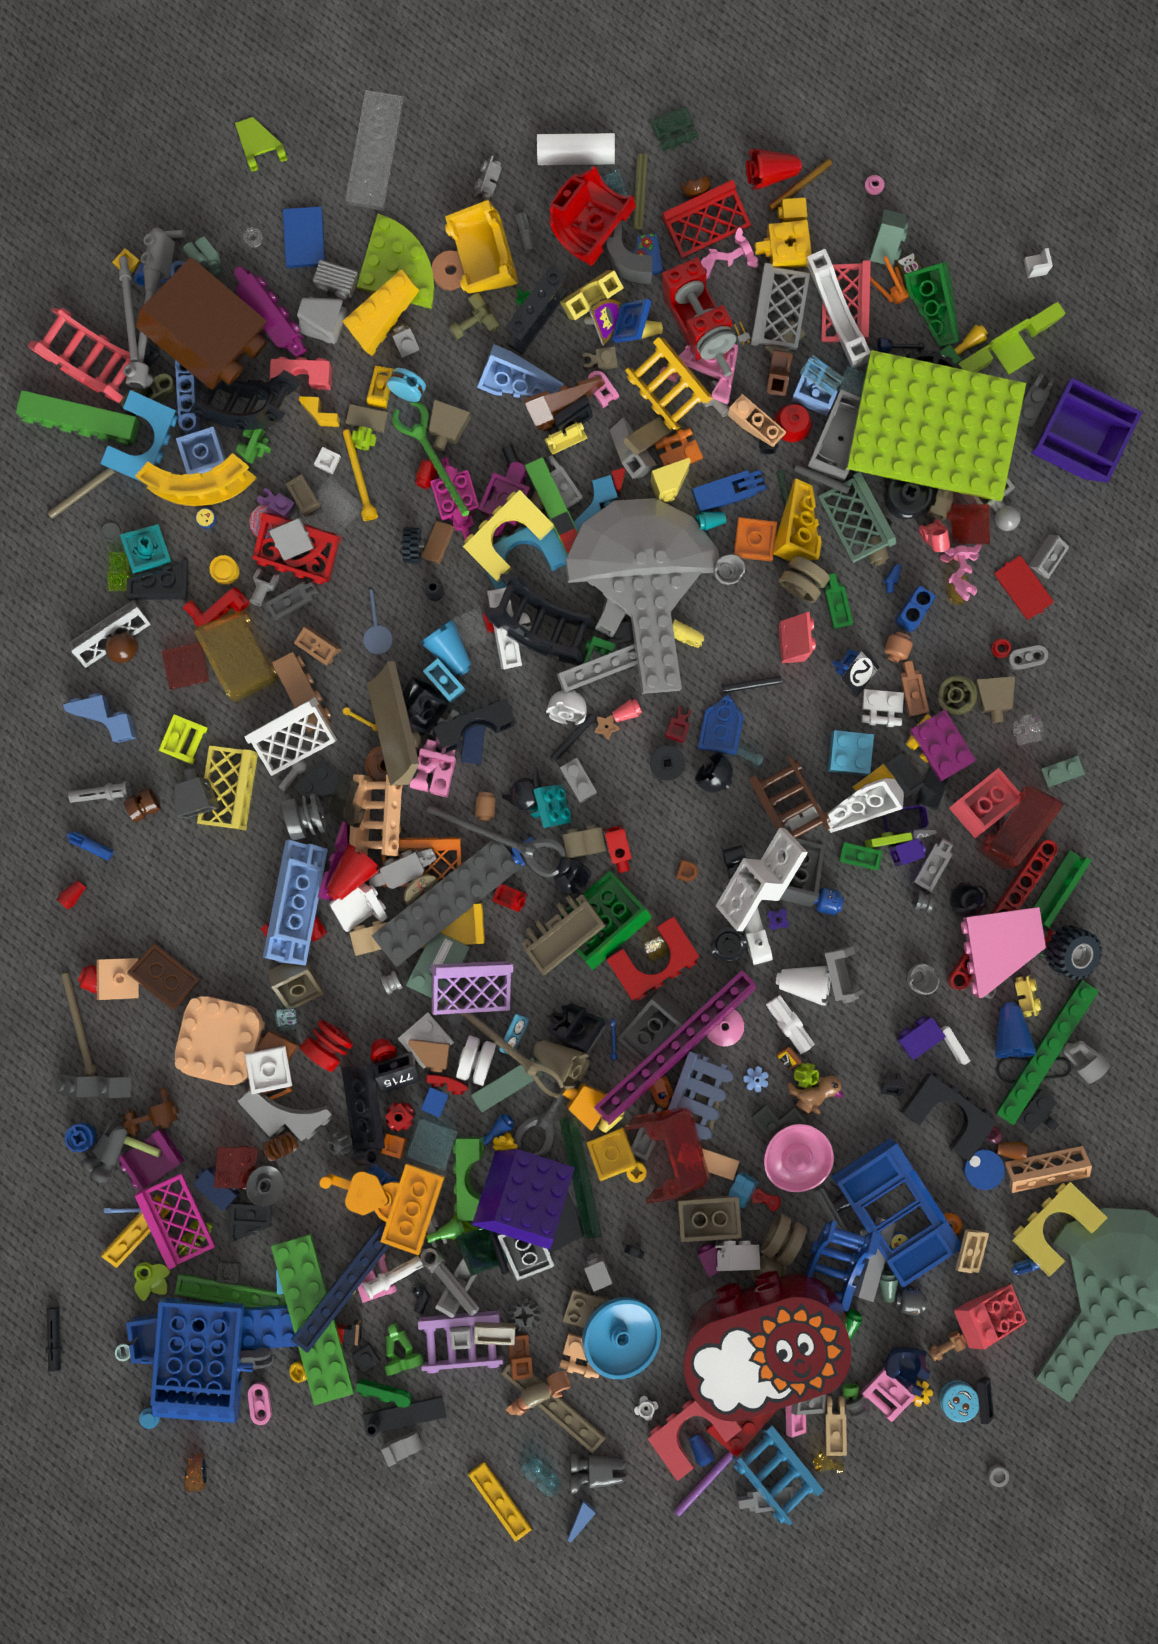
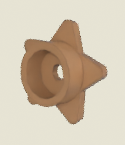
M613 715L606 719L597 717L598 727L594 733L603 734L609 740L612 732L618 731L620 728L614 724Z

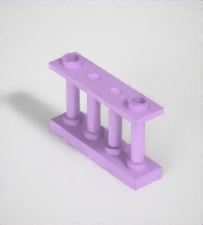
M500 1310L477 1312L472 1316L468 1313L455 1314L453 1318L448 1315L420 1317L418 1329H424V1332H426L428 1362L422 1364V1371L437 1373L441 1369L476 1366L497 1368L500 1366L499 1364H503L504 1356H497L496 1345L488 1344L489 1356L477 1357L476 1344H474L475 1322L500 1323ZM470 1326L472 1348H468L469 1358L456 1359V1350H451L450 1328ZM436 1328H444L446 1330L448 1360L436 1361L434 1337Z

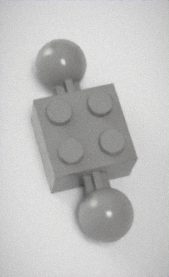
M1008 478L1003 498L1015 488ZM961 493L977 516L992 507L996 512L995 523L999 529L1011 531L1019 525L1021 516L1015 507L1006 506L1003 501Z

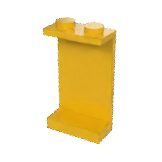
M473 904V907L440 933L465 945L484 944L483 904Z

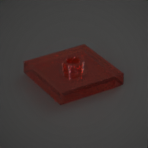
M199 642L162 651L170 690L210 682L202 643Z

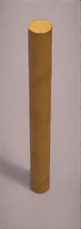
M829 158L769 204L768 208L771 212L781 206L782 199H790L832 166V161Z

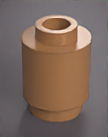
M478 793L475 806V817L479 818L478 821L490 822L491 818H495L496 799L493 793Z

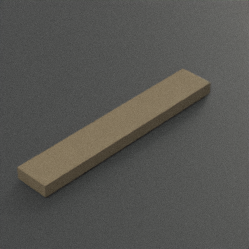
M510 1362L501 1371V1374L521 1392L530 1385L543 1382L534 1373L533 1378L513 1381ZM550 1394L549 1399L537 1405L592 1454L606 1439L603 1433L561 1397L553 1398Z

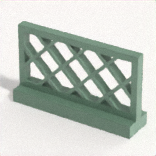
M861 472L854 474L853 479L843 483L848 486L853 485L855 489L853 497L843 495L844 492L834 488L818 496L852 563L886 546L891 547L896 544V538ZM830 496L838 497L835 506L827 505L825 499ZM841 499L851 501L848 510L838 507ZM854 502L863 504L862 513L851 511ZM837 511L846 513L844 522L835 521L834 517ZM850 515L860 517L857 526L847 524ZM863 518L872 521L870 530L860 527ZM845 527L855 530L852 539L843 536ZM858 531L868 533L866 542L855 540ZM871 535L879 536L882 540L877 545L869 544ZM853 544L864 546L861 553L853 555L851 551Z

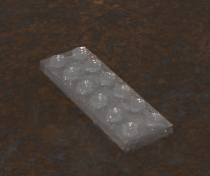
M365 90L345 200L346 205L385 210L404 104L403 96Z

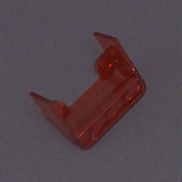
M1032 785L1025 786L1018 795L1021 797L1019 799L1020 803L998 833H995L993 836L989 834L983 842L985 846L979 847L977 851L1002 870L1016 868L1064 805L1063 802Z
M681 1107L635 1116L625 1126L626 1130L645 1127L650 1139L654 1141L665 1140L675 1178L667 1179L663 1184V1188L654 1189L646 1199L647 1204L677 1199L707 1183L709 1172L690 1110Z

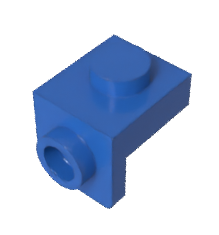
M849 649L841 662L833 660L831 664L836 668L835 671L843 676L860 653Z

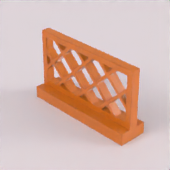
M461 837L399 838L398 856L399 858L401 857L399 851L411 849L412 851L418 850L419 852L432 848L439 857L433 864H429L430 867L423 875L432 868L439 875L437 878L439 881L441 878H445L444 875L450 868L456 869L453 866L456 862L457 867L462 864ZM448 850H457V859L451 864L443 855ZM382 855V862H383V861L387 860V859H386V855ZM441 858L449 865L443 873L434 867ZM410 881L398 887L408 886Z

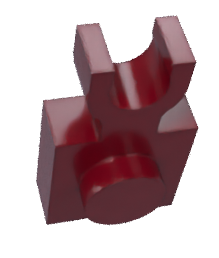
M679 706L676 712L677 719L673 717L670 719L665 737L684 743L690 723L685 722V720L688 719L691 710L689 709L686 715H682L680 712L682 707Z

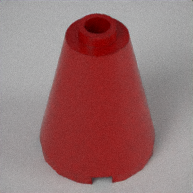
M758 148L750 149L747 154L751 156L750 160L746 161V176L748 184L752 183L753 185L751 187L752 190H758L797 176L802 169L801 159L794 154Z
M351 844L346 847L326 886L328 890L326 894L334 901L337 899L343 900L380 870V868H377L378 865L362 851L361 853L355 852L356 847Z

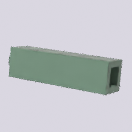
M534 1056L529 1058V1060L538 1062V1064L542 1065L537 1059L534 1058ZM519 1064L472 1093L471 1096L482 1113L534 1081L531 1075L526 1074L523 1066ZM540 1071L537 1074V1077L539 1078L540 1076H542L544 1072Z

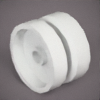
M469 1035L459 1059L456 1078L467 1080L473 1069L475 1070L473 1083L483 1086L494 1055L496 1043L484 1042L480 1052L478 1051L480 1039Z

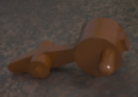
M163 1087L159 1090L162 1103L148 1107L149 1115L137 1118L135 1111L131 1112L130 1108L125 1110L126 1114H123L124 1122L120 1123L123 1127H126L128 1134L132 1133V1137L136 1136L137 1131H140L139 1123L152 1120L153 1127L160 1126L161 1129L172 1126V1122L178 1120L177 1113H180L178 1105L174 1106L173 1100L170 1101L166 1088Z

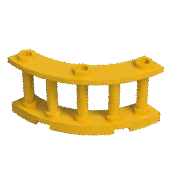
M233 453L221 464L202 474L176 475L162 470L147 461L135 475L155 495L167 501L186 506H207L226 501L243 492L257 479L256 476L247 470L249 466Z

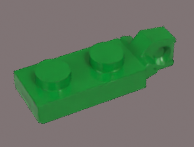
M836 573L828 574L830 579L827 582V586L824 587V593L833 629L851 626L853 625L845 586L842 585V582L838 583Z

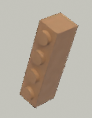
M292 652L272 662L294 707L296 708L315 697L319 703L317 707L327 724L331 725L332 723L329 719L332 718V715L327 707L323 708L321 704L323 698L318 690L315 691L311 685L314 683V680L309 672L305 673L303 667L306 665L302 657ZM313 712L309 714L307 722L317 725L318 719ZM306 726V730L310 735L315 733L316 729Z

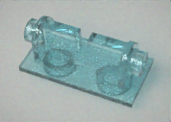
M532 1454L528 1463L522 1465V1474L532 1483L538 1479L539 1481L535 1486L545 1496H555L561 1482L556 1475L552 1474Z

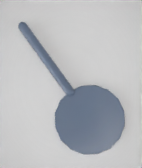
M370 589L369 594L374 626L366 631L363 642L369 652L382 654L390 649L393 638L391 632L386 627L379 626L377 623L373 590Z

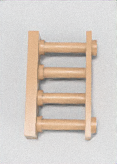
M387 774L386 781H372L369 776L353 775L349 844L356 847L354 851L357 853L362 851L368 855V849H382V855L398 856L402 785L390 786ZM372 789H385V801H371ZM370 809H384V821H370ZM369 829H383L382 841H368Z

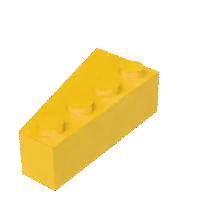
M401 269L342 322L362 348L373 356L376 348L385 340L386 334L392 326H395L399 316L407 309L419 292V289Z

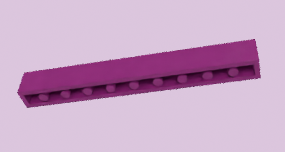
M743 970L738 973L594 1106L595 1111L610 1125L756 990V984Z

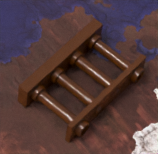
M791 756L788 757L790 766L764 780H758L756 775L749 778L776 831L779 828H784L785 821L813 806L819 817L788 832L794 838H797L821 824H824L826 830L830 829L828 823L831 820L827 812H821L800 773L803 769L798 760L793 761ZM794 772L796 773L800 783L774 797H767L765 790L768 789V786ZM803 789L806 791L809 800L783 814H777L774 810L777 803Z

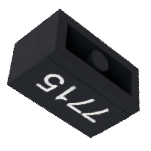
M412 1051L373 1063L375 1078L382 1093L421 1081L419 1068Z

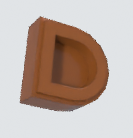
M681 859L676 879L687 882L693 881L698 875L696 865Z

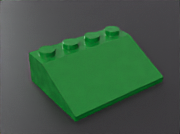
M610 870L583 893L606 925L575 950L592 970L599 966L652 918L646 908ZM571 905L566 908L569 913L574 911Z

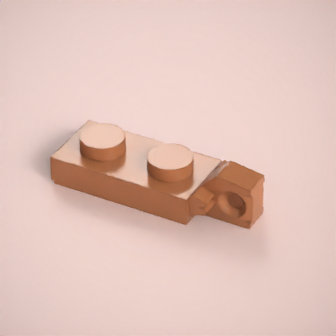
M912 661L902 663L904 673L900 674V680L908 716L929 713L922 675L919 674V670H914Z

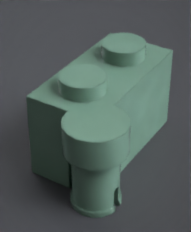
M205 236L198 239L194 244L190 242L183 247V252L189 258L192 257L214 277L219 278L224 270L219 255Z

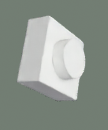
M322 447L314 465L333 475L341 456Z

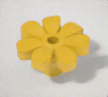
M505 1133L504 1136L493 1139V1149L496 1151L518 1148V1145L514 1144V1139L510 1133Z
M917 1380V1385L924 1388V1391L920 1397L915 1395L916 1398L913 1401H915L916 1406L920 1407L922 1402L926 1405L929 1404L930 1399L928 1396H933L932 1389H927L929 1387L928 1382L923 1381L920 1384L919 1380Z

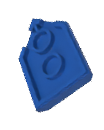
M729 694L705 710L698 749L737 755L744 716Z

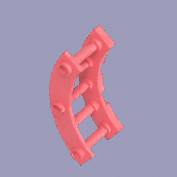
M52 308L51 311L58 316L42 341L31 340L27 347L48 362H53L56 365L60 364L62 366L60 370L97 393L101 391L105 393V397L120 403L123 396L118 393V387L126 377L123 370L131 362L130 353L109 343L110 340L104 335L100 334L98 336L72 319V314L64 308ZM64 322H67L78 331L63 354L57 356L49 350V345ZM84 335L97 343L83 365L76 368L69 364V358ZM105 347L114 354L99 377L94 379L88 375V371ZM122 357L126 360L112 383L107 385L106 380Z

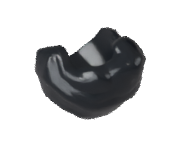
M565 857L560 860L556 867L559 873L554 876V880L563 893L576 894L587 886L591 872L587 866L581 864L575 858L569 859Z
M959 883L950 895L951 910L962 917L979 915L982 909L987 906V890L983 886Z

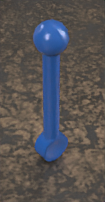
M611 1019L612 1054L610 1058L611 1060H617L615 1019Z

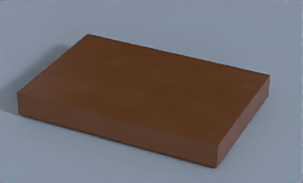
M155 943L127 972V975L173 1011L201 980Z

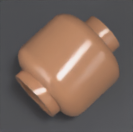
M896 632L888 637L884 653L888 655L890 661L899 663L900 660L908 658L913 646L910 636Z

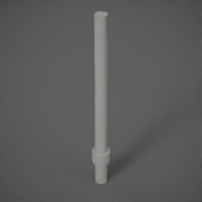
M121 256L119 258V279L122 281L130 361L138 362L130 287L131 271L128 269L127 257Z

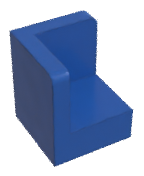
M431 1086L421 1110L440 1117L448 1094Z

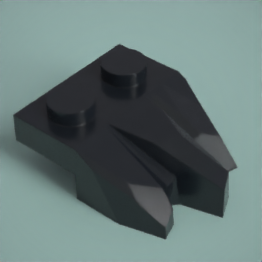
M575 1004L563 1005V1014L553 1012L548 1016L555 1025H550L546 1029L567 1047L586 1054L606 1024L604 1018L587 1013L584 1007Z

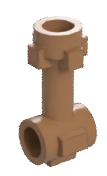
M956 1330L948 1335V1342L939 1347H936L935 1344L932 1345L931 1349L928 1350L932 1360H942V1354L953 1348L957 1352L966 1348L964 1336Z

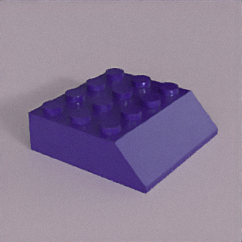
M1071 377L1064 385L1031 454L1082 479L1108 483L1143 412Z
M519 1149L496 1151L472 1225L550 1250L575 1167Z

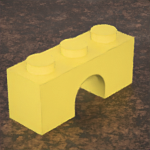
M607 270L561 300L560 304L568 318L576 320L587 313L592 305L602 299L610 298L622 290L623 286L615 271Z

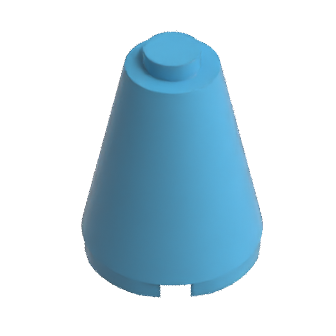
M453 619L420 641L453 674H460L462 676L470 670L471 662Z

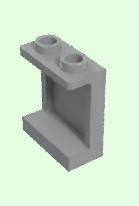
M854 946L835 949L825 953L835 1001L842 1000L843 1003L853 1002L859 999V995L864 993L863 989L852 990L845 962L846 957L855 954Z

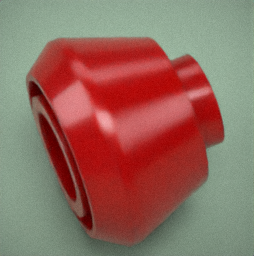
M377 1039L371 1046V1061L377 1063L395 1057L397 1049L389 1040Z

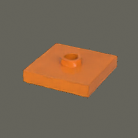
M738 517L734 555L745 559L772 562L777 522Z

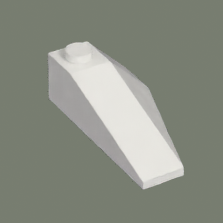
M889 778L865 785L827 813L831 820L828 823L830 826L829 831L832 833L903 809V790L895 779Z

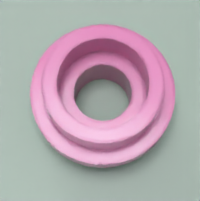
M878 175L868 177L865 182L866 191L871 195L880 194L884 189V180ZM872 182H876L878 186H873Z

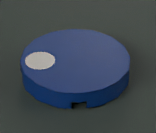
M979 1149L970 1161L965 1160L963 1171L965 1178L972 1186L981 1190H989L1001 1183L1005 1167L1002 1159L996 1153L987 1149Z

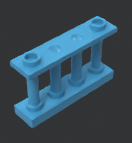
M765 1424L761 1429L764 1434L762 1436L763 1439L743 1459L736 1455H733L731 1458L735 1462V1469L741 1475L745 1474L773 1509L775 1519L781 1524L783 1522L791 1525L793 1522L787 1514L807 1494L812 1493L819 1496L824 1489L772 1425ZM768 1445H773L777 1450L775 1452L776 1455L754 1475L748 1465ZM781 1461H786L790 1466L788 1468L789 1471L768 1492L761 1482ZM799 1477L803 1482L801 1484L802 1487L781 1508L774 1498L794 1478Z

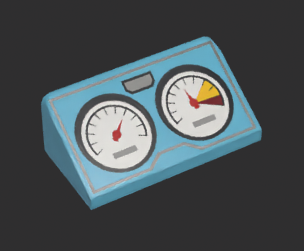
M518 1013L515 1014L504 1038L513 1048L517 1049L529 1019ZM500 1047L499 1050H500L501 1052L508 1054L506 1051H504V1050Z

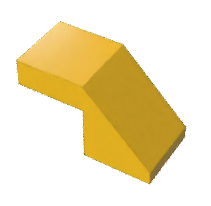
M299 396L302 407L320 426L340 427L338 414L321 413L322 403L319 397Z

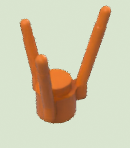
M884 256V261L896 286L890 289L891 294H889L871 276L870 282L888 299L889 303L894 301L898 305L909 298V294L898 267L894 268V272L888 257Z

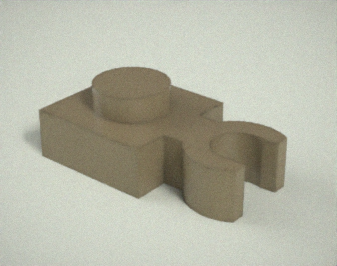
M615 347L596 349V355L591 353L583 354V359L591 360L589 364H584V369L586 370L593 368L594 365H598V370L618 367Z

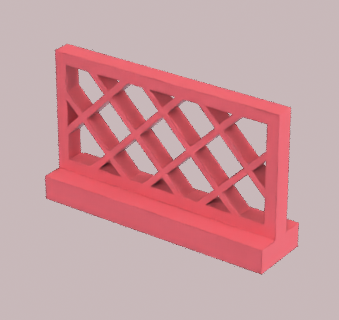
M871 260L863 261L860 264H833L834 271L836 270L840 274L837 277L838 282L844 278L849 283L842 291V294L849 302L848 308L853 306L858 311L853 319L854 321L857 319L856 325L863 334L866 343L869 344ZM850 270H859L858 276L853 281L846 276ZM851 287L858 291V295L853 300L845 294ZM822 302V342H840L837 334L834 337H826V330L833 324L826 315L827 311Z

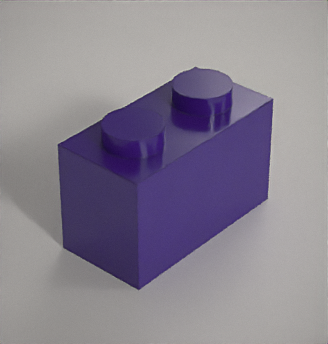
M918 838L888 848L895 867L924 858V853L926 852L923 842H919Z
M930 1016L920 1017L914 1022L916 1025L911 1029L907 1027L898 1033L900 1037L896 1039L912 1060H915L946 1037Z

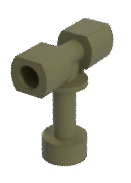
M475 293L468 298L470 305L474 309L472 311L473 316L459 325L455 322L449 326L456 340L464 336L463 331L476 323L479 325L483 324L489 334L500 328L493 314L489 315L485 309L486 304L479 293Z

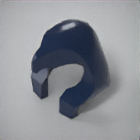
M892 1348L885 1360L884 1370L886 1375L892 1379H895L896 1376L911 1394L920 1397L924 1388L917 1385V1378L919 1376L927 1380L931 1372L926 1368L927 1351L918 1348Z

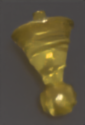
M821 1451L813 1459L816 1472L834 1469L836 1473L840 1474L844 1470L842 1463L832 1462Z

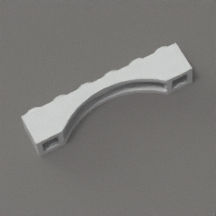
M826 249L808 256L807 267L851 368L855 369L868 363L870 350L847 306Z

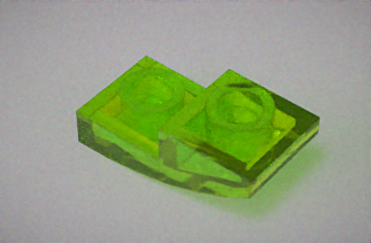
M109 552V571H107L108 591H127V579L130 578V564L126 553Z

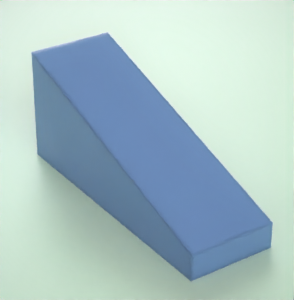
M584 1498L568 1535L570 1543L596 1514V1509Z

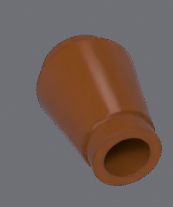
M1022 1141L998 1142L997 1155L1021 1161V1159L1026 1160L1028 1146L1026 1143H1022Z

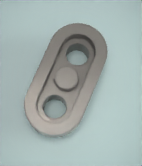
M1041 645L1017 649L1009 654L1007 662L1014 670L1039 666L1047 661L1048 651ZM1034 653L1039 654V659L1034 658ZM1015 657L1020 658L1019 664L1015 663Z

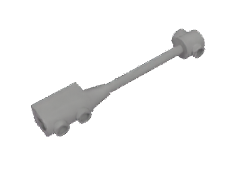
M150 232L143 240L144 244L147 245L146 252L141 256V262L144 263L143 272L146 291L144 304L154 295L160 280L170 278L175 241L160 232ZM141 331L137 347L138 362H130L123 370L127 376L126 384L137 389L148 388L153 381L152 375L148 373L149 367L143 364L147 336Z

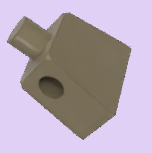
M435 400L429 426L430 436L436 438L433 447L444 451L447 442L456 445L471 419L470 412Z
M1015 676L975 680L973 683L977 689V702L980 712H990L991 723L1004 722L1003 711L1013 708Z

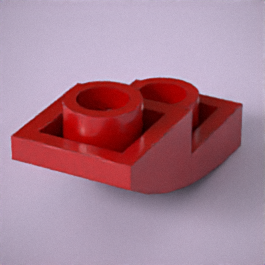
M440 1074L427 1075V1083H432V1087H443L444 1083H447V1091H452L453 1095L464 1094V1091L469 1089L468 1084L456 1078Z

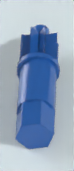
M73 831V833L69 832L67 834L70 843L107 861L110 860L114 853V850L79 832Z
M1026 1258L1025 1260L1013 1263L1015 1267H1012L1011 1270L1013 1274L1022 1275L1033 1272L1040 1267L1031 1258Z

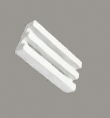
M944 1026L940 1028L946 1036L944 1040L957 1061L963 1065L969 1063L970 1059L950 1027Z

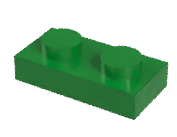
M843 842L838 862L878 871L883 851Z

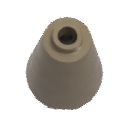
M547 1040L538 1041L533 1048L534 1057L543 1066L556 1073L565 1089L574 1088L576 1085L573 1083L576 1080L581 1081L589 1066L587 1057L589 1055L582 1051Z

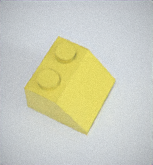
M690 458L652 471L650 482L658 500L664 503L675 500L674 497L677 496L688 473L691 462Z

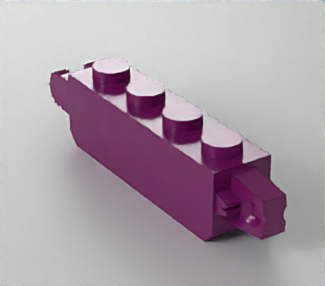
M237 267L234 275L240 283L237 285L236 290L238 295L267 321L264 330L277 347L289 350L297 358L301 357L307 349L302 342L304 337L300 333V326L289 318V311L278 303L279 298L273 291L267 288L268 283L262 276H256L243 267Z

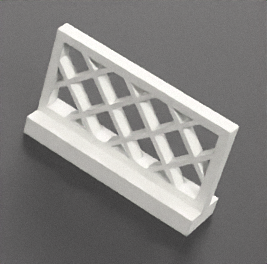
M315 697L245 736L248 744L252 743L271 776L337 741L317 707L319 703ZM315 713L318 719L317 725L307 722L309 714ZM293 723L303 725L301 734L291 731ZM306 726L316 729L314 738L304 735ZM278 731L286 734L285 743L275 740ZM319 731L326 732L330 740L326 742L317 740ZM290 735L300 738L298 747L288 744ZM303 739L313 742L310 751L301 748ZM262 740L270 742L269 751L263 750L258 742ZM274 744L284 747L282 756L272 753ZM287 748L297 751L295 759L285 757ZM271 757L281 760L280 766L275 770L270 763Z

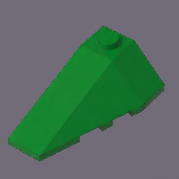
M948 262L904 274L908 294L916 304L920 315L926 321L939 347L959 342Z

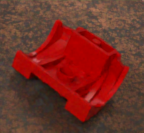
M592 166L591 170H587L580 175L574 174L558 190L549 208L550 216L548 223L557 240L568 252L581 261L593 266L603 252L602 245L621 220H627L636 208L633 196L620 195L610 189L601 179L597 168Z

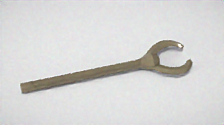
M450 995L447 996L451 1001L454 999ZM456 1001L455 1005H456L458 1008H463V1007H464V1006H462L459 1002ZM460 1013L517 1060L525 1069L526 1074L531 1075L536 1084L546 1094L559 1098L560 1094L549 1091L537 1077L540 1071L546 1072L557 1080L560 1088H563V1083L556 1073L538 1064V1062L531 1061L522 1056L521 1053L493 1030L489 1029L487 1025L472 1013Z

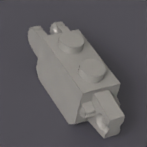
M432 848L419 852L418 850L413 852L411 849L406 850L396 860L392 857L383 861L380 872L369 879V885L378 887L387 884L389 888L394 889L423 875L426 866L435 861L437 857Z

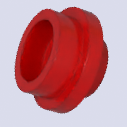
M1003 638L995 640L991 646L992 654L997 658L1007 657L1011 652V644ZM999 645H1002L1004 647L1003 652H1000L998 650Z

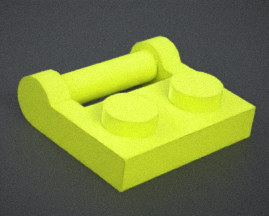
M174 714L159 751L193 764L196 750L203 734H206L208 728ZM193 728L196 732L187 754H181L190 730Z

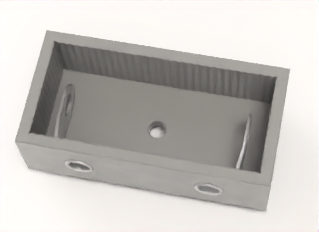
M842 389L840 390L819 441L816 444L807 466L808 468L844 482L849 472V469H846L861 397ZM838 437H842L843 441H839Z

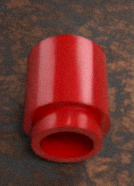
M429 458L421 461L415 475V484L427 490L431 486L430 481L435 480L438 474L437 469H435Z

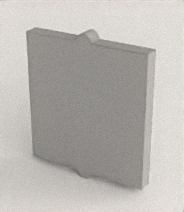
M300 518L269 531L275 542V547L278 548L284 561L314 548L308 535L309 531L305 529Z

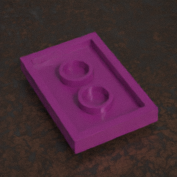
M946 710L910 730L939 781L948 778L976 761Z

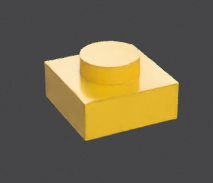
M124 248L112 263L120 270L119 258L121 256L127 257L128 269L132 275L141 262Z

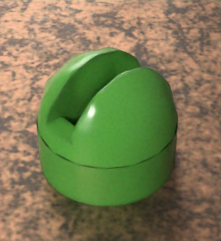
M855 1383L842 1385L843 1395L846 1399L849 1400V1397H853V1400L858 1397L859 1385Z

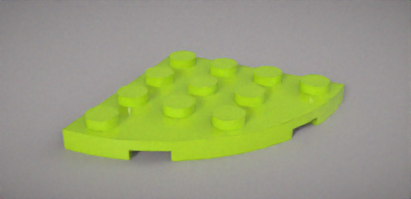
M377 214L357 283V289L375 293L402 269L419 289L411 304L432 309L435 291L434 277L424 248L418 239L403 225L387 216Z

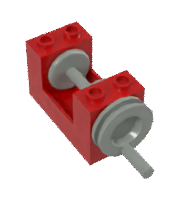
M696 257L662 273L663 299L695 360L716 358L725 377H728L732 374V371L723 354L730 350L736 342V336L732 331V320L724 305L716 307L706 288V271L699 258Z

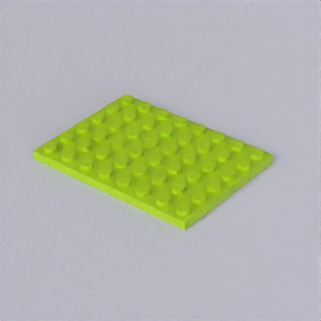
M871 350L846 469L1002 501L1026 383Z

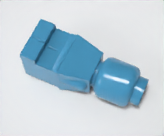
M744 1172L739 1173L732 1188H730L728 1196H739L740 1208H745L747 1202L752 1198L759 1181Z

